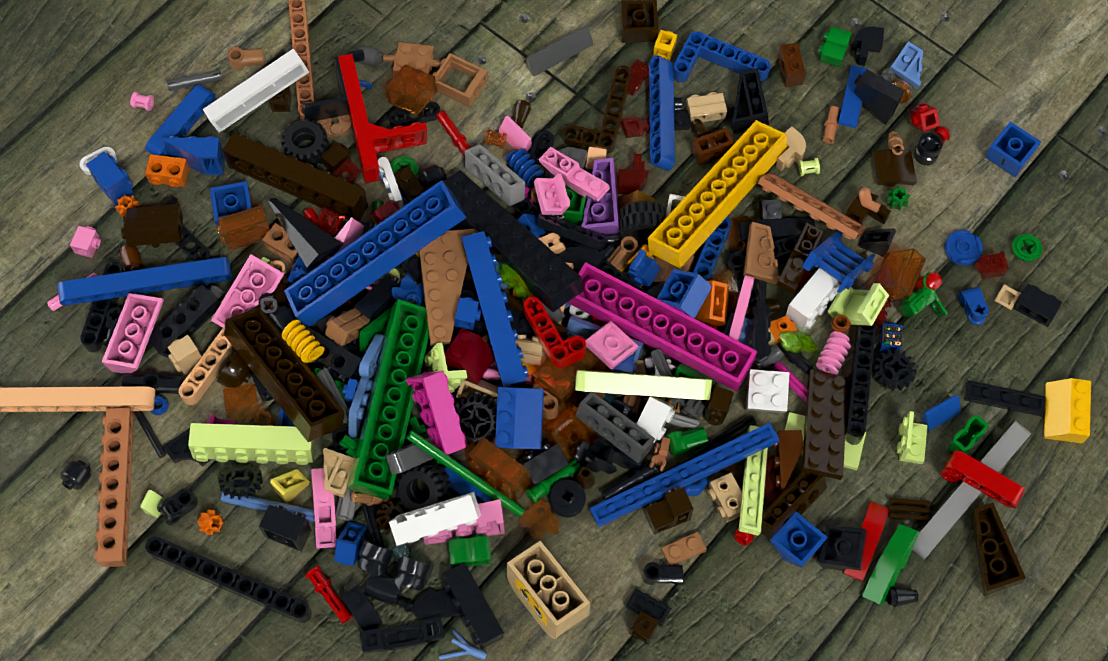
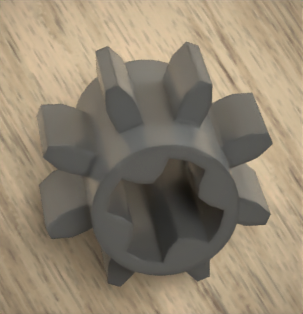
M683 398V401L680 402V406L683 407L681 412L691 418H694L696 414L700 416L705 407L702 405L703 400Z

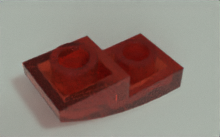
M638 59L630 67L631 83L628 94L631 96L638 91L642 82L649 75V66Z

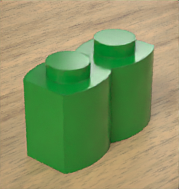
M831 26L830 31L826 30L823 41L826 42L824 45L821 44L818 55H821L820 61L840 67L852 32Z
M978 415L971 417L964 428L954 436L948 446V450L952 454L954 451H961L967 454L972 446L983 436L988 428V423Z
M475 534L472 536L473 538L469 539L464 538V536H456L448 541L451 568L465 563L467 567L492 564L489 536Z

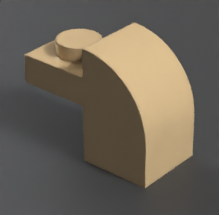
M790 127L785 132L787 134V150L777 159L776 168L780 171L785 167L789 168L794 161L798 164L799 160H802L806 149L805 139L793 127Z

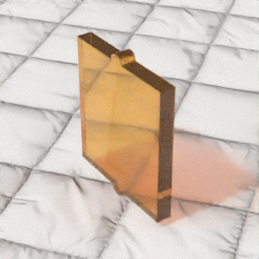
M255 384L223 390L227 420L245 421L249 418L260 417Z

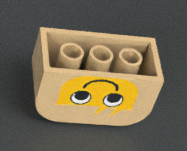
M541 541L507 562V578L513 591L541 628L552 639H556L589 616L590 602Z

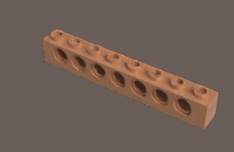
M130 408L106 409V415L103 416L105 434H102V445L104 446V453H101L100 456L103 470L99 474V481L102 487L101 491L98 492V500L101 504L100 510L97 511L99 529L96 530L98 549H95V560L101 567L127 566L134 413ZM121 427L119 432L113 433L116 428ZM120 446L118 451L112 452L114 447ZM119 464L118 469L111 471L114 465ZM118 483L116 489L110 490L113 484ZM117 502L115 508L109 509L112 503ZM116 521V525L108 529V525ZM115 541L113 547L107 548L109 542Z

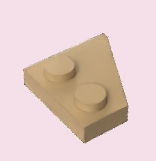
M324 448L325 491L344 498L348 491L347 486L354 458Z

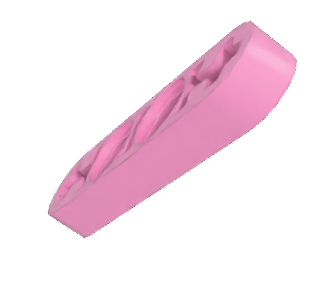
M745 275L729 334V337L737 341L740 338L755 277Z

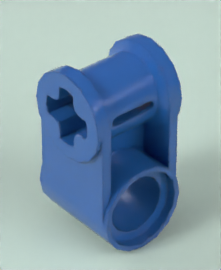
M977 286L960 291L958 293L959 301L970 323L973 325L983 324L989 308L983 298L981 289Z

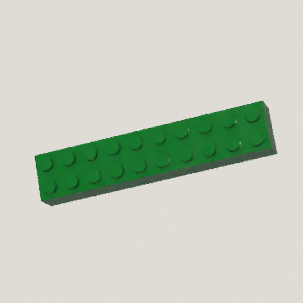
M398 299L391 308L347 489L384 500L392 495L396 474L391 475L385 455L402 448L414 402L412 395L415 394L412 385L408 386L405 379L420 374L429 338L426 308Z

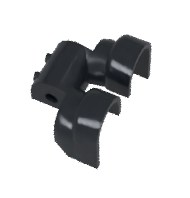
M617 399L610 403L612 407L629 419L636 414L631 406ZM597 438L591 444L585 456L583 467H588L595 473L602 471L607 474H613L617 471L613 463L622 468L633 470L641 466L644 458L638 464L616 446H612L608 442Z
M364 540L359 552L358 567L371 573L364 590V595L371 597V601L376 599L384 602V606L392 605L396 607L404 586L420 591L428 583L434 568L433 564H424L402 554L397 565L398 571L392 577L387 575L386 571L394 550L374 545L371 540Z

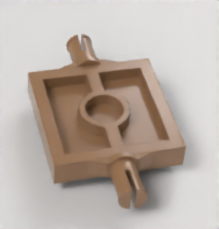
M399 42L395 55L384 54L383 61L394 62L393 75L429 79L431 69L433 67H440L442 60H434V46Z

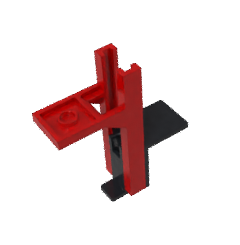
M361 49L347 52L348 55L334 57L335 72L341 97L303 104L305 119H309L310 122L312 120L319 121L349 114L364 181L367 184L380 181L378 173L379 164L376 154L427 144L426 123L415 122L410 126H396L393 129H386L368 122L354 63L365 60L364 50Z

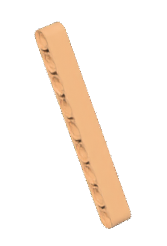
M281 261L270 263L271 266L281 270L282 273H287L285 265ZM265 301V306L269 305L271 301ZM222 328L179 388V394L187 405H194L199 402L235 350L224 336L225 328ZM227 345L225 349L220 350L221 346ZM216 360L213 365H208L210 361ZM205 376L203 380L197 381L198 377ZM194 391L191 396H186L188 392Z
M152 387L0 388V412L106 411V409L110 408L151 411L154 409L156 390Z

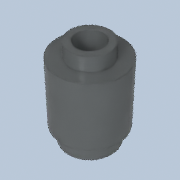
M368 46L357 47L356 50L363 49L365 60L359 63L374 67L381 64L383 54H381L380 49Z

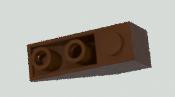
M778 430L777 432L780 442L774 444L773 449L777 451V456H774V468H778V475H775V486L779 487V493H783L803 451L802 430Z

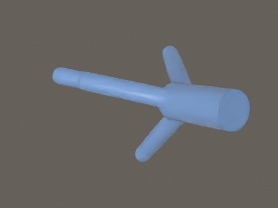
M453 629L452 633L459 641L452 639V643L463 648L464 651L439 656V659L442 660L469 654L485 660L487 652L470 646Z

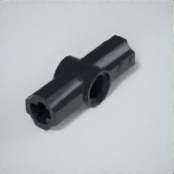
M154 372L147 374L124 373V376H122V387H152L156 390L155 395L160 393L179 394V388L184 382L182 376L157 375ZM157 381L154 386H149L151 382Z

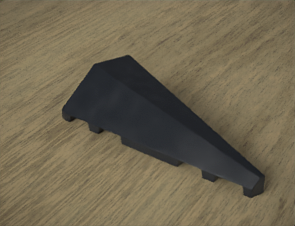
M277 198L268 201L307 268H317L327 256H334L344 245L343 242L335 239L331 234L323 231L319 226L301 214L296 213Z

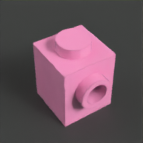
M78 226L70 246L75 254L92 258L96 249L100 247L101 238L96 229L86 226V228Z

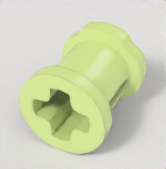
M818 158L809 161L799 160L800 176L809 173H820Z

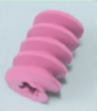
M831 332L830 338H828L827 344L824 346L815 364L816 367L823 372L838 375L839 371L837 369L842 367L840 362L845 361L844 356H847V350L851 348V344L848 343L850 341L849 337L841 332Z

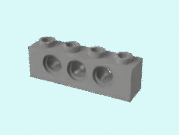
M479 144L465 151V169L506 204L512 206L525 199V181L482 145Z

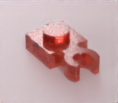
M640 117L622 119L621 121L626 138L643 136L644 131L650 133V126L647 125L650 124V117L645 118L644 121H641Z

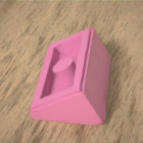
M506 116L499 128V134L515 150L525 148L529 151L532 148L531 138L509 116Z

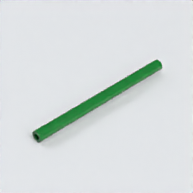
M413 430L408 434L406 439L492 499H500L501 505L516 516L521 517L524 514L525 509Z

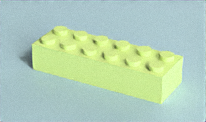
M191 423L188 446L193 459L205 462L208 459H216L218 462L236 460L239 463L256 461L261 464L268 463V461H276L278 464L296 462L299 465L313 463L314 440L307 442L296 427Z

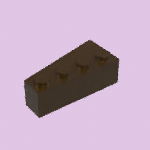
M994 503L975 508L971 516L984 596L1023 583L1026 577Z

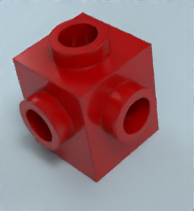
M927 103L917 105V108L910 110V121L915 128L921 131H928L940 126L937 108Z

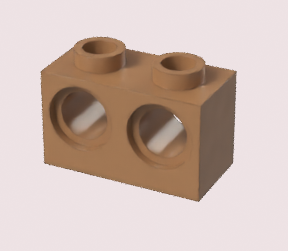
M275 223L262 239L264 247L294 265L299 254L296 249H290L294 245L283 226ZM278 237H283L281 240H275Z

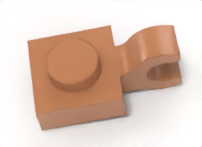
M663 437L660 444L656 443L653 451L655 456L652 457L649 464L651 468L656 463L660 465V471H663L670 444L669 438Z

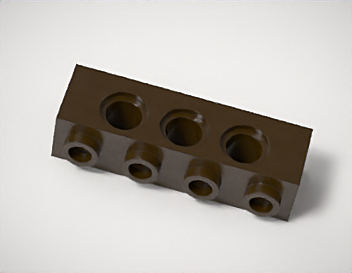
M802 472L762 514L760 533L771 540L795 512L802 515L827 489L825 477Z

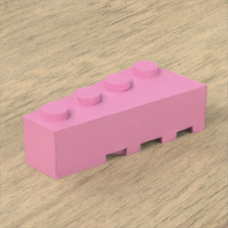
M501 500L478 504L481 516L477 519L476 523L467 526L463 523L457 525L458 528L446 531L445 529L439 531L437 535L431 537L424 536L425 545L448 542L456 536H464V538L469 539L473 538L472 536L475 534H484V536L505 534Z

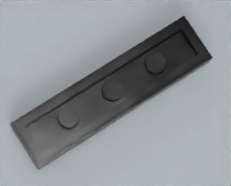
M968 380L964 401L1042 417L1044 415L1046 397Z

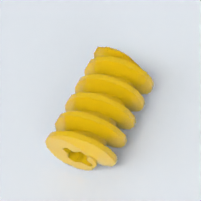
M294 320L283 330L282 339L287 341V344L296 352L297 356L301 357L304 363L312 362L323 354L324 347L319 346V341H314L315 337L310 335L309 330H305L306 327L304 325H300V320Z

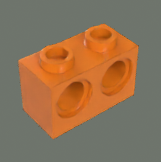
M150 154L145 175L148 181L154 185L166 184L171 187H185L190 167L184 158Z

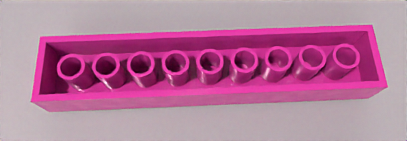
M585 262L578 273L582 277L583 292L567 303L605 323L612 321L624 333L655 349H661L664 354L736 392L738 391L755 361L756 350Z

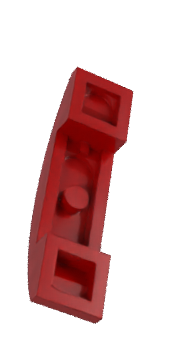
M870 501L861 529L867 530L861 571L845 569L843 574L863 581L881 536L889 508Z

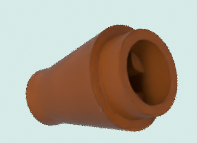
M837 315L832 319L833 331L845 334L849 330L851 322L845 315Z

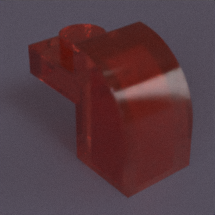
M634 154L633 170L619 169L618 194L628 195L637 190L642 191L645 188L649 170H645V161H642V154Z

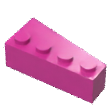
M444 371L424 372L405 379L407 385H412L415 394L412 397L421 406L420 416L422 421L429 425L427 432L429 437H432L434 446L447 455L466 448V438L461 431L460 418L455 411L454 398L449 391L448 378Z

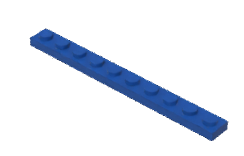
M768 423L591 507L590 510L598 527H601L665 497L666 492L672 488L678 487L680 489L764 450L780 442L771 423Z

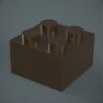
M657 0L621 1L622 43L656 42L659 31Z

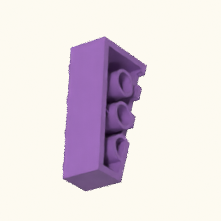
M613 158L594 160L592 175L608 183L610 189L599 201L587 196L584 220L581 227L600 234L604 233V235L620 233L614 160Z

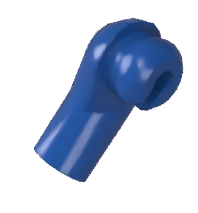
M705 477L698 480L697 483L684 487L687 495H700L709 483V480Z

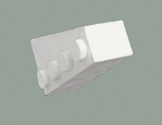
M471 492L400 514L392 519L389 524L398 546L406 542L418 541L424 536L431 537L437 535L439 531L445 529L446 531L458 528L457 525L463 523L466 526L474 524L481 516L475 493Z

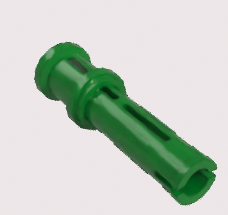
M573 459L564 468L537 483L532 488L525 489L527 497L535 505L538 503L537 500L546 494H550L552 487L557 482L566 480L577 471H580V464L577 463L576 459Z

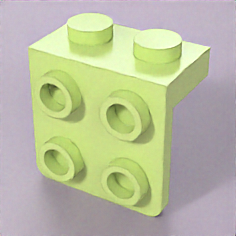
M437 343L426 354L424 363L428 368V372L444 371L448 378L450 393L454 392L467 378L466 370H447L442 343Z

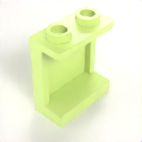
M873 283L870 290H855L851 287L849 290L845 289L837 294L828 313L832 318L837 315H845L850 320L851 325L872 326L889 295L880 283Z

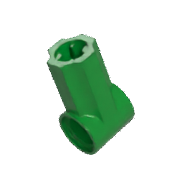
M702 426L685 432L675 431L666 436V438L670 439L669 448L672 456L682 455L691 448L708 443L707 434Z

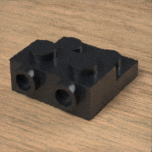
M826 524L825 531H822V533L828 538L823 543L822 550L818 551L817 556L821 567L834 570L845 568L861 571L867 530Z

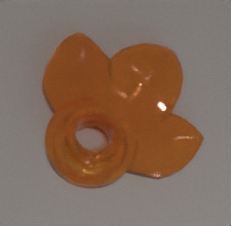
M545 501L534 503L532 508L525 511L520 517L519 525L522 527L529 526V532L534 541L542 538L546 531L553 534L558 533V518L551 513V507ZM539 507H543L545 509V513L543 515H539L537 513Z

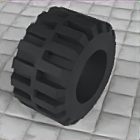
M299 119L297 123H290L291 126H287L285 132L282 133L281 144L284 154L287 156L292 155L303 163L308 162L315 168L318 167V163L322 164L321 155L330 146L325 129H323L320 123L317 124L315 120L310 122L309 119H305V121ZM302 141H314L313 145L308 148L297 147Z
M651 201L634 202L622 207L619 211L621 237L631 236L639 243L648 242V237L666 219L665 207Z
M426 461L402 472L401 476L398 477L397 482L399 484L396 485V490L399 492L396 495L397 498H401L402 501L400 503L406 506L405 509L407 511H413L449 499L451 481H448L449 475H445L443 472L445 469L443 467L439 468L438 463L434 462L431 464V461ZM418 479L423 480L428 485L430 496L424 495L419 490Z

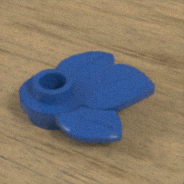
M406 275L402 279L400 287H392V296L396 301L398 299L406 302L413 301L415 305L422 306V301L425 300L423 283L416 285Z

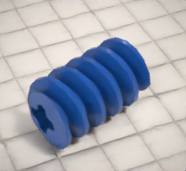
M525 148L513 150L507 155L505 161L525 181L527 188L534 187L535 179L541 178L544 171L542 169L538 170L540 166L535 164L534 159H530L531 155L526 154L527 150Z

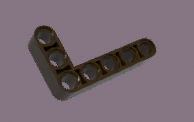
M621 65L615 70L601 130L568 125L563 129V141L567 146L588 150L589 147L607 149V154L613 152L631 83V70L629 67ZM621 74L627 75V77L624 79H621L618 76ZM616 91H622L623 94H622V95H616L615 92H616ZM617 107L619 111L612 112L610 109ZM608 124L615 125L613 129H608L606 126ZM570 133L576 135L574 138L567 137V135ZM586 137L593 138V141L586 142L584 139ZM604 141L611 142L609 146H604L602 143Z

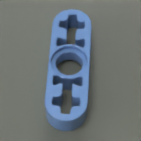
M376 334L360 362L359 375L361 377L371 378L378 365L385 335Z

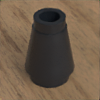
M899 587L889 589L886 596L888 605L893 607L917 602L919 598L917 590Z

